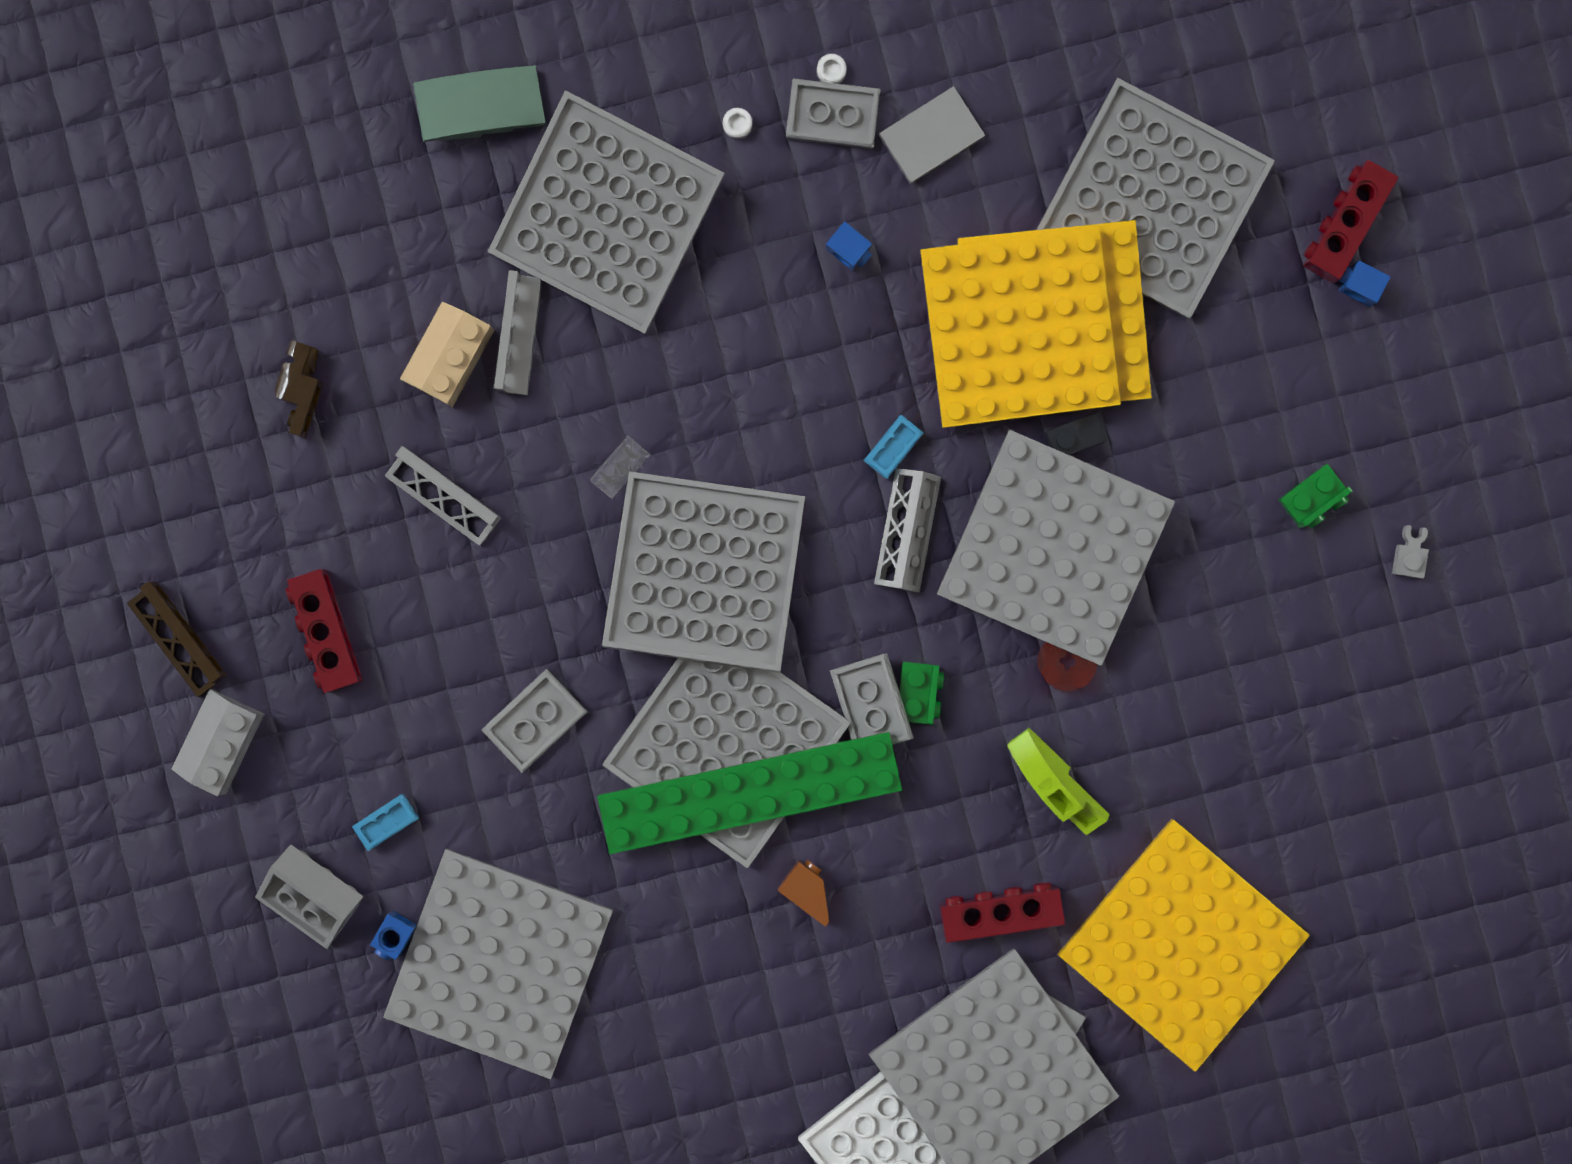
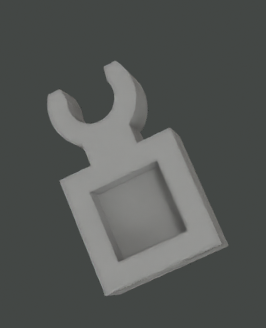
M1406 525L1402 530V537L1406 543L1405 545H1396L1392 574L1424 579L1429 549L1420 547L1421 543L1426 540L1428 531L1427 528H1420L1419 536L1414 538L1411 535L1412 526Z

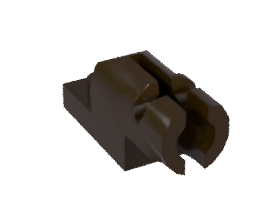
M290 340L286 354L295 359V361L289 364L286 362L282 363L275 386V396L282 401L297 405L296 410H292L288 417L287 426L290 427L288 433L306 439L324 385L322 381L310 377L311 374H315L319 350Z

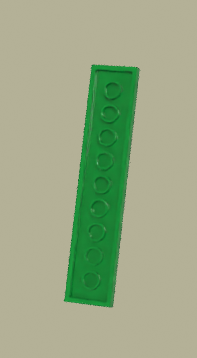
M888 731L599 794L597 799L609 854L898 792L902 791Z

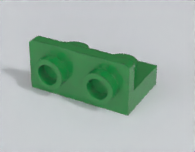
M1325 464L1279 498L1278 501L1299 528L1307 525L1313 528L1325 519L1323 513L1332 507L1335 511L1348 502L1349 499L1346 496L1353 490L1350 486L1345 487L1331 467Z
M902 661L899 692L909 722L933 725V720L939 719L941 702L936 701L937 689L942 690L944 672H939V665Z

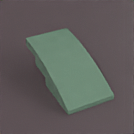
M536 66L478 71L413 83L423 142L478 138L483 134L512 132L515 128L540 127L545 124Z

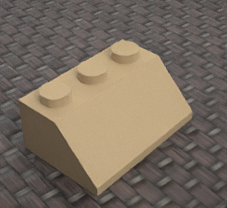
M442 302L400 379L453 407L495 330L489 324L467 312Z

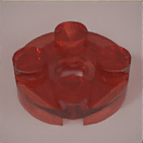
M1048 642L1041 646L1037 657L1038 670L1043 679L1051 687L1062 691H1074L1088 685L1094 677L1098 665ZM1066 653H1070L1071 658L1075 659V665H1071L1069 670H1065L1064 665L1059 663L1060 658H1064Z

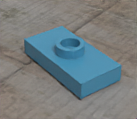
M900 415L864 459V462L887 480L924 432Z
M403 793L353 825L352 828L367 851H370L418 820L419 816Z

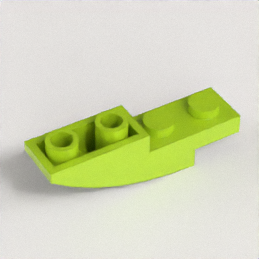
M1027 728L1008 742L1007 746L1014 760L1030 785L1062 822L1070 819L1085 835H1088L1108 821L1110 814L1068 775L1071 767L1030 728Z

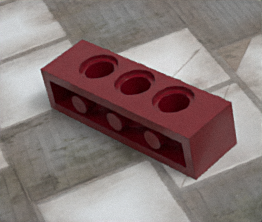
M1370 160L1365 161L1361 166L1356 164L1347 178L1351 183L1346 192L1341 190L1332 204L1336 207L1331 217L1327 215L1318 228V231L1321 232L1317 242L1312 241L1304 252L1303 256L1307 259L1303 267L1332 284L1340 280L1399 177ZM1357 189H1363L1367 192V202L1361 201L1357 197ZM1343 214H1348L1353 218V227H1348L1343 223ZM1328 239L1335 240L1338 243V253L1329 250L1327 246Z
M318 569L288 579L289 587L285 589L290 604H295L298 613L295 616V622L299 632H304L307 644H304V649L309 661L313 660L316 672L313 673L318 689H323L324 693H330L363 682L327 570ZM313 595L320 602L319 608L315 612H311L307 607V601ZM322 623L329 629V635L325 640H320L316 635V629ZM329 652H334L338 656V664L333 669L329 668L325 662Z
M1051 882L1034 884V889L1022 891V887H1011L1004 889V894L993 895L992 891L975 893L974 899L963 900V896L945 898L946 903L939 904L944 939L946 943L1065 925L1060 889L1057 886L1051 887ZM1029 899H1034L1038 902V909L1033 914H1026L1023 911V905ZM998 904L1008 905L1009 912L1005 918L998 919L994 917L993 911ZM970 908H975L980 913L979 919L974 923L964 921V914Z

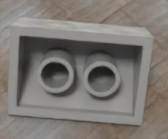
M209 689L172 770L190 784L213 795H225L264 713L216 690Z
M290 845L270 867L255 898L328 949L357 909L363 896L354 887L345 884L334 876L329 869L320 866L309 858L304 851Z

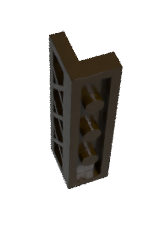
M148 581L140 587L142 592L128 601L127 605L195 695L201 697L228 675L158 582ZM147 598L155 608V616L144 614L137 604ZM148 618L154 619L153 625ZM160 620H164L173 632L172 639L162 638L158 633ZM166 642H172L171 649ZM177 643L182 644L191 656L190 663L179 661L176 657ZM183 665H185V666H190V667H189V672L186 670V668H185ZM195 667H199L209 680L201 688L193 679Z

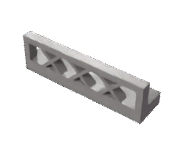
M509 270L494 389L500 393L528 396L542 280L537 277L522 276L518 271Z
M401 446L395 454L398 457L385 474V477L481 546L501 517L409 449ZM404 462L413 468L414 481L402 482L394 476ZM419 473L427 479H419ZM432 482L438 489L439 498H424L421 493L420 483ZM416 484L417 492L408 485ZM442 490L450 496L443 497ZM457 500L461 503L463 515L454 517L447 515L444 501ZM440 502V509L432 503ZM466 508L472 511L473 514H467ZM480 517L488 523L479 537L469 531L468 518ZM463 519L464 526H462L456 520Z
M896 468L874 584L920 592L940 486V476L924 471ZM904 477H913L911 489L905 493L902 489ZM904 505L907 510L906 517L899 522L897 518L898 510ZM899 535L901 538L900 547L894 552L892 541L893 538ZM893 563L896 568L894 580H885L887 568Z

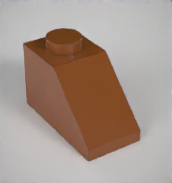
M808 859L805 863L798 860L779 885L778 891L826 927L829 923L823 877L819 875L822 870Z

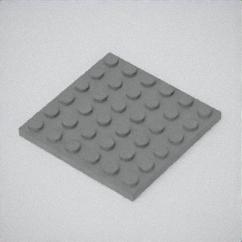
M1117 78L1037 230L1136 220L1142 295L1190 319L1275 160Z
M565 90L488 252L645 334L726 173Z
M1008 430L937 595L1102 666L1175 501L1012 430Z
M629 471L602 647L780 673L805 496Z
M678 658L602 765L632 787L837 743L851 722L781 672ZM784 816L701 834V836L748 869Z
M446 848L383 1018L551 1079L613 909Z
M1014 948L868 1053L946 1164H1029L1119 1097Z

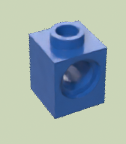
M845 221L825 246V249L851 271L857 265L862 268L872 256L869 252L872 243Z
M1357 261L1351 267L1347 266L1339 280L1342 282L1339 292L1371 307L1378 303L1391 276L1361 261Z
M391 911L387 914L370 946L376 948L375 953L386 960H391V958L397 960L413 936L417 924L399 913ZM388 930L396 931L399 934L400 941L398 945H392L387 941L386 933Z

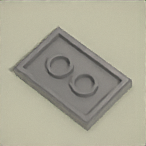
M793 79L786 139L873 149L880 89Z
M954 86L879 133L881 140L910 185L985 138V134Z
M887 653L830 670L844 718L851 722L848 726L851 739L888 731L892 745L914 738Z
M546 669L494 717L482 731L523 773L587 713V710Z

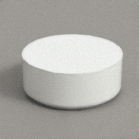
M836 54L823 56L817 65L818 78L821 82L839 84L846 75L845 61Z
M742 108L729 110L723 118L725 133L733 139L745 138L752 129L750 114Z

